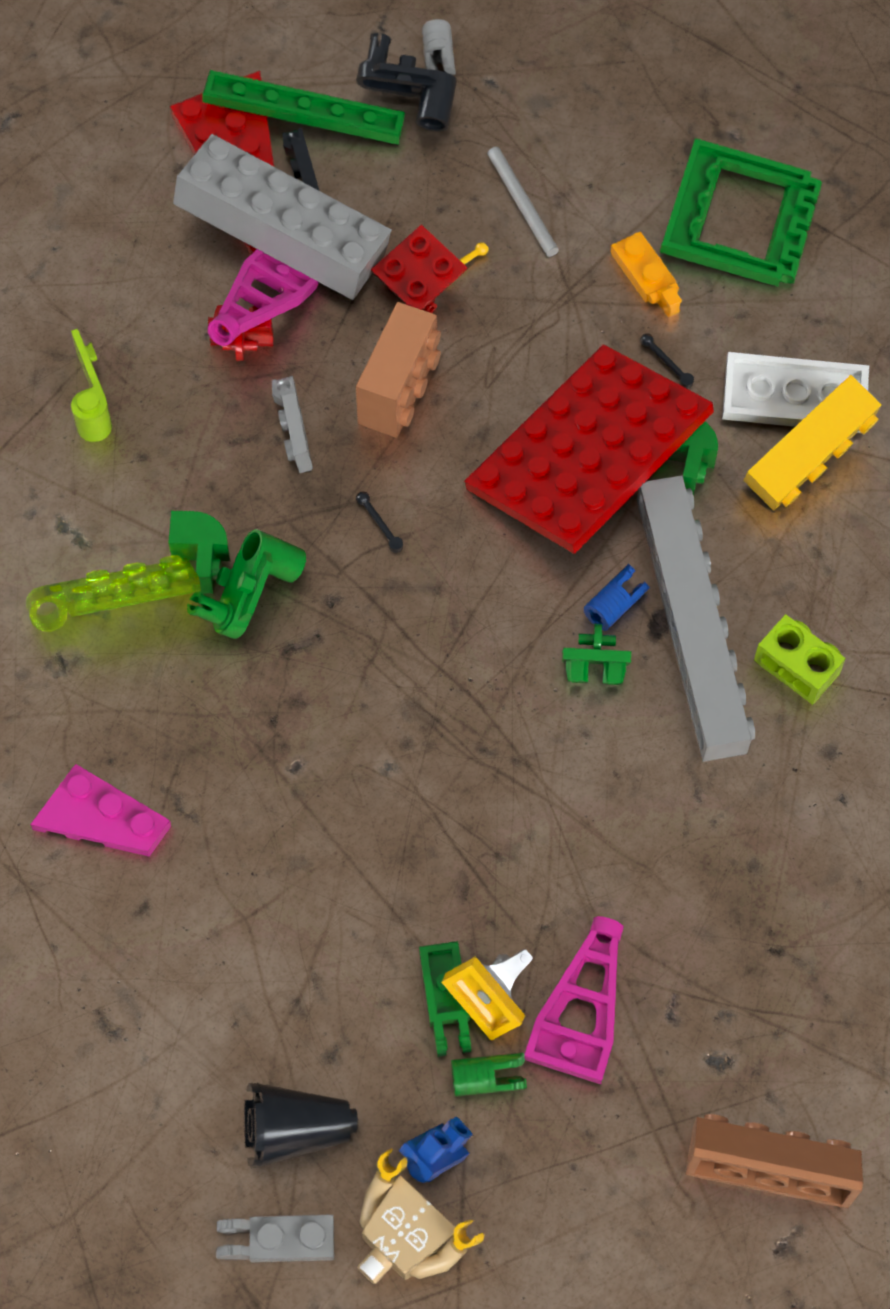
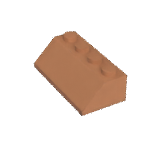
M706 1114L704 1118H696L692 1130L685 1175L843 1208H849L862 1191V1151L851 1149V1144L835 1139H829L826 1143L812 1141L808 1134L798 1131H787L785 1135L769 1132L768 1126L759 1123H745V1127L729 1124V1119L715 1114Z

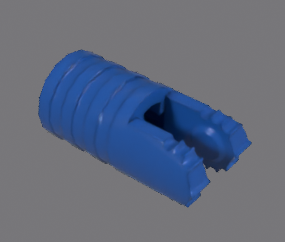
M629 563L583 608L588 620L593 625L594 623L602 624L603 631H607L650 589L645 581L636 585L630 594L621 586L635 572V569Z

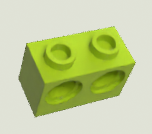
M785 614L758 644L753 661L813 705L840 675L846 658L841 655L840 651L833 644L823 642L813 635L806 624L799 620H793ZM779 643H789L795 649H784L779 645ZM808 665H819L824 671H813Z

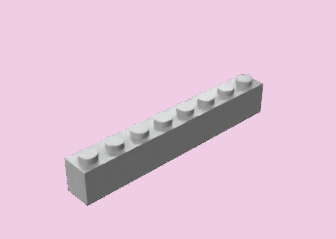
M683 476L646 481L638 489L637 503L702 760L704 762L745 755L748 753L751 740L755 739V727L752 718H746L743 706L746 705V693L743 684H737L734 674L737 671V659L734 650H728L726 638H728L729 632L726 618L724 616L719 617L717 606L720 605L719 591L716 584L710 583L708 573H711V561L708 552H702L700 541L703 540V532L700 521L693 518L694 497L691 488H685Z

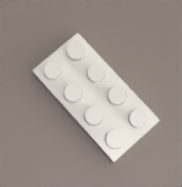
M728 352L722 419L795 427L850 375L868 391L869 365Z

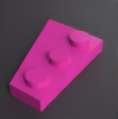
M75 764L30 825L32 830L59 833L65 835L66 838L79 841L80 839L103 843L105 847L150 857L170 829L171 822L169 819Z

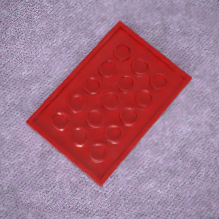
M603 344L464 480L466 489L575 554L714 412L713 402Z

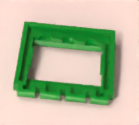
M695 138L660 253L776 287L779 286L780 282L792 284L796 278L800 264L799 259L802 257L808 236L807 231H809L815 211L814 205L817 203L822 182L819 179L810 177L812 171ZM721 169L786 187L765 260L750 256L749 253L734 248L699 241Z

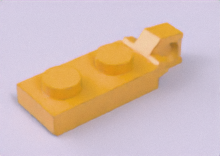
M641 231L611 245V255L645 303L650 302L654 304L657 302L667 317L680 312L682 300L677 293L679 292V286Z

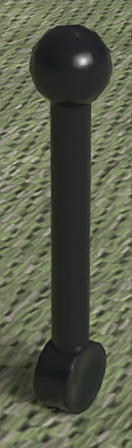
M643 334L640 338L641 344L644 347H649L680 378L679 383L685 388L692 387L694 382L693 375L684 373L654 343V338L651 334Z
M364 491L359 492L356 496L357 503L366 508L389 541L390 551L394 553L400 552L403 549L402 539L394 537L369 502V494Z

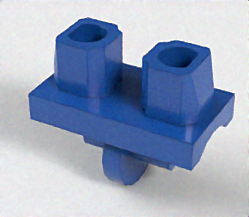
M454 1117L445 1125L441 1123L405 1142L399 1149V1152L407 1157V1168L411 1176L419 1182L427 1183L437 1178L439 1174L464 1161L470 1153L463 1145L473 1134L458 1117Z

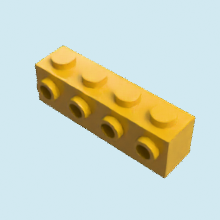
M850 375L747 471L743 481L773 511L781 504L787 508L802 493L798 488L807 479L813 483L827 470L824 463L834 455L839 459L853 445L850 439L858 431L864 435L878 422L879 419L875 415L882 404Z

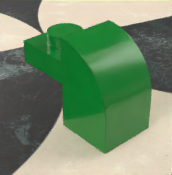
M704 421L667 459L685 463L683 480L685 488H691L693 496L696 483L704 484L707 467L713 469L715 467L718 439L712 427Z
M171 511L168 544L172 560L196 561L195 578L198 592L213 594L214 580H216L218 572L222 568L221 561H230L228 540L223 526L214 517L203 512Z

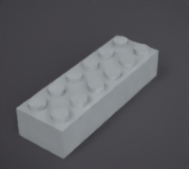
M213 134L210 135L182 169L176 180L174 205L351 300L356 297L372 275L371 269L385 257L392 231L390 228Z

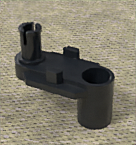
M379 33L371 34L367 60L359 64L356 83L360 87L371 91L419 97L420 101L416 117L417 125L430 131L447 130L457 83L456 77L444 71L415 67L417 59L410 55H401L398 65L386 63L391 38L386 34H382L380 41L378 40Z

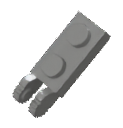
M333 1215L250 1217V1220L223 1219L217 1221V1231L223 1234L250 1233V1247L243 1245L219 1246L216 1248V1258L250 1259V1262L334 1260Z

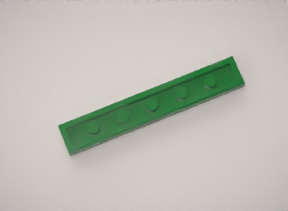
M213 70L209 71L202 95L203 103L397 145L399 144L405 118V112Z

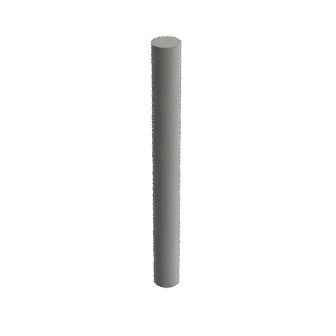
M491 148L488 151L490 160L547 257L556 255L559 251L556 243L500 148Z

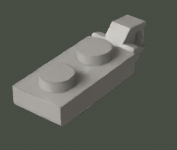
M293 376L272 380L274 402L284 407L283 410H278L282 431L289 430L290 439L284 440L288 460L296 461L299 473L312 471L313 465Z

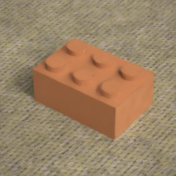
M400 302L396 303L356 385L357 419L359 425L396 438L403 426H409L414 413L413 403L416 397L421 399L424 395L428 382L426 376L429 370L434 371L440 359L441 351L437 350L441 331L437 330V315Z

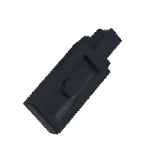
M302 128L282 133L285 154L294 158L290 160L294 178H302L303 183L319 191Z

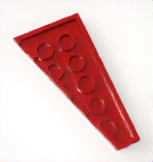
M260 70L244 76L262 81ZM203 93L170 106L171 115L194 155L210 135L213 134L274 167L267 116L203 103ZM244 242L250 254L257 250Z

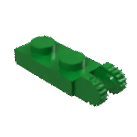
M459 942L419 946L430 1027H433L437 1056H447L448 1045L447 1039L444 1036L443 1025L458 1023V1040L462 1053L472 1052L468 1027L470 1015L442 984L445 973L462 964Z

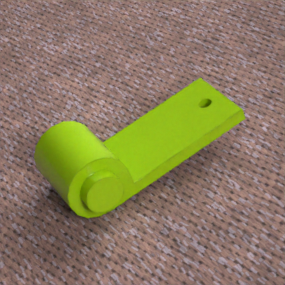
M77 328L71 330L76 353L90 388L74 396L71 402V409L80 437L86 441L97 442L105 439L111 433L112 422L105 394L92 365L93 361L98 360L91 342L86 346L84 345Z

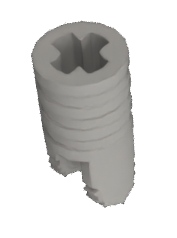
M439 19L425 23L422 28L425 69L438 70L437 64H443L445 72L455 75L450 24Z

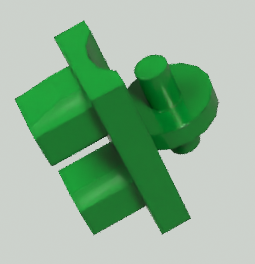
M594 623L593 634L579 633L578 645H592V649L563 648L562 662H566L567 682L587 683L589 664H603L602 684H623L626 666H629L631 663V651L601 650V646H616V635H602V624Z

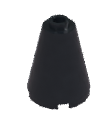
M249 1083L247 1085L246 1091L253 1092V1100L244 1101L245 1147H253L255 1157L247 1158L250 1168L266 1166L347 1143L350 1141L351 1134L357 1133L356 1108L350 1109L347 1100L260 1083Z

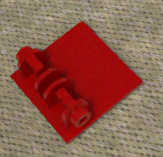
M421 224L371 269V272L406 305L433 313L437 307L435 298L460 277L468 267Z

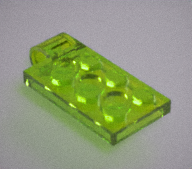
M173 555L161 558L159 560L160 563L145 566L144 563H131L125 565L121 571L108 573V570H95L87 573L86 578L37 587L29 593L26 599V609L32 624L37 629L44 632H52L63 626L67 618V612H69L71 617L199 592L201 591L200 580L187 558L181 559V556ZM45 602H51L56 605L55 610L49 615L37 613L38 607Z

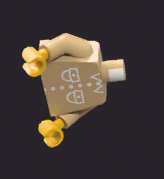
M392 1148L384 1152L378 1159L379 1170L376 1172L365 1193L360 1217V1224L364 1229L362 1232L363 1240L372 1251L357 1268L373 1284H376L390 1268L395 1270L405 1280L411 1276L422 1279L447 1272L467 1252V1248L478 1245L484 1240L483 1233L476 1235L472 1240L467 1236V1227L474 1220L461 1222L455 1227L401 1175L395 1181L394 1176L406 1168L408 1161L404 1157L396 1168L393 1167L388 1159L393 1151Z

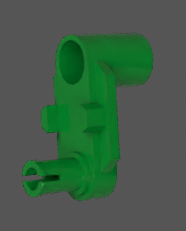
M259 529L252 530L245 537L232 569L222 567L218 572L216 582L225 587L220 601L207 597L200 592H195L189 600L201 604L202 607L188 603V614L212 622L214 630L221 635L231 639L239 638L245 632L251 616L254 614L268 574L288 583L294 582L304 570L306 564L305 551Z

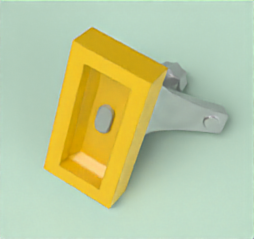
M522 949L512 957L506 954L498 955L494 963L488 966L482 964L475 956L446 972L442 984L492 1041L522 1025L525 1014L512 1000L511 988L515 979L533 960V957L526 949Z

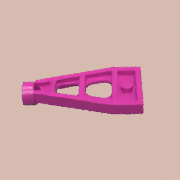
M258 249L245 259L219 315L209 323L208 333L210 338L218 345H229L241 333L302 304L317 289L319 282ZM256 279L258 282L266 284L281 294L271 298L251 285ZM241 298L259 309L250 312L236 303ZM224 325L229 333L225 332L221 326Z
M594 917L589 935L536 1017L524 1054L526 1061L601 1084L614 1041L618 943L624 929L621 923L607 917ZM587 962L601 965L605 969L603 988L599 993L576 985V980L583 965ZM575 998L590 1002L595 1006L596 1027L589 1035L560 1025V1015L567 1004Z

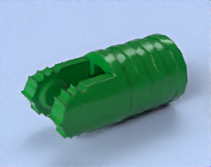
M524 1053L451 1060L454 1096L526 1089V1078L522 1076L495 1078L494 1070L522 1066L525 1063Z

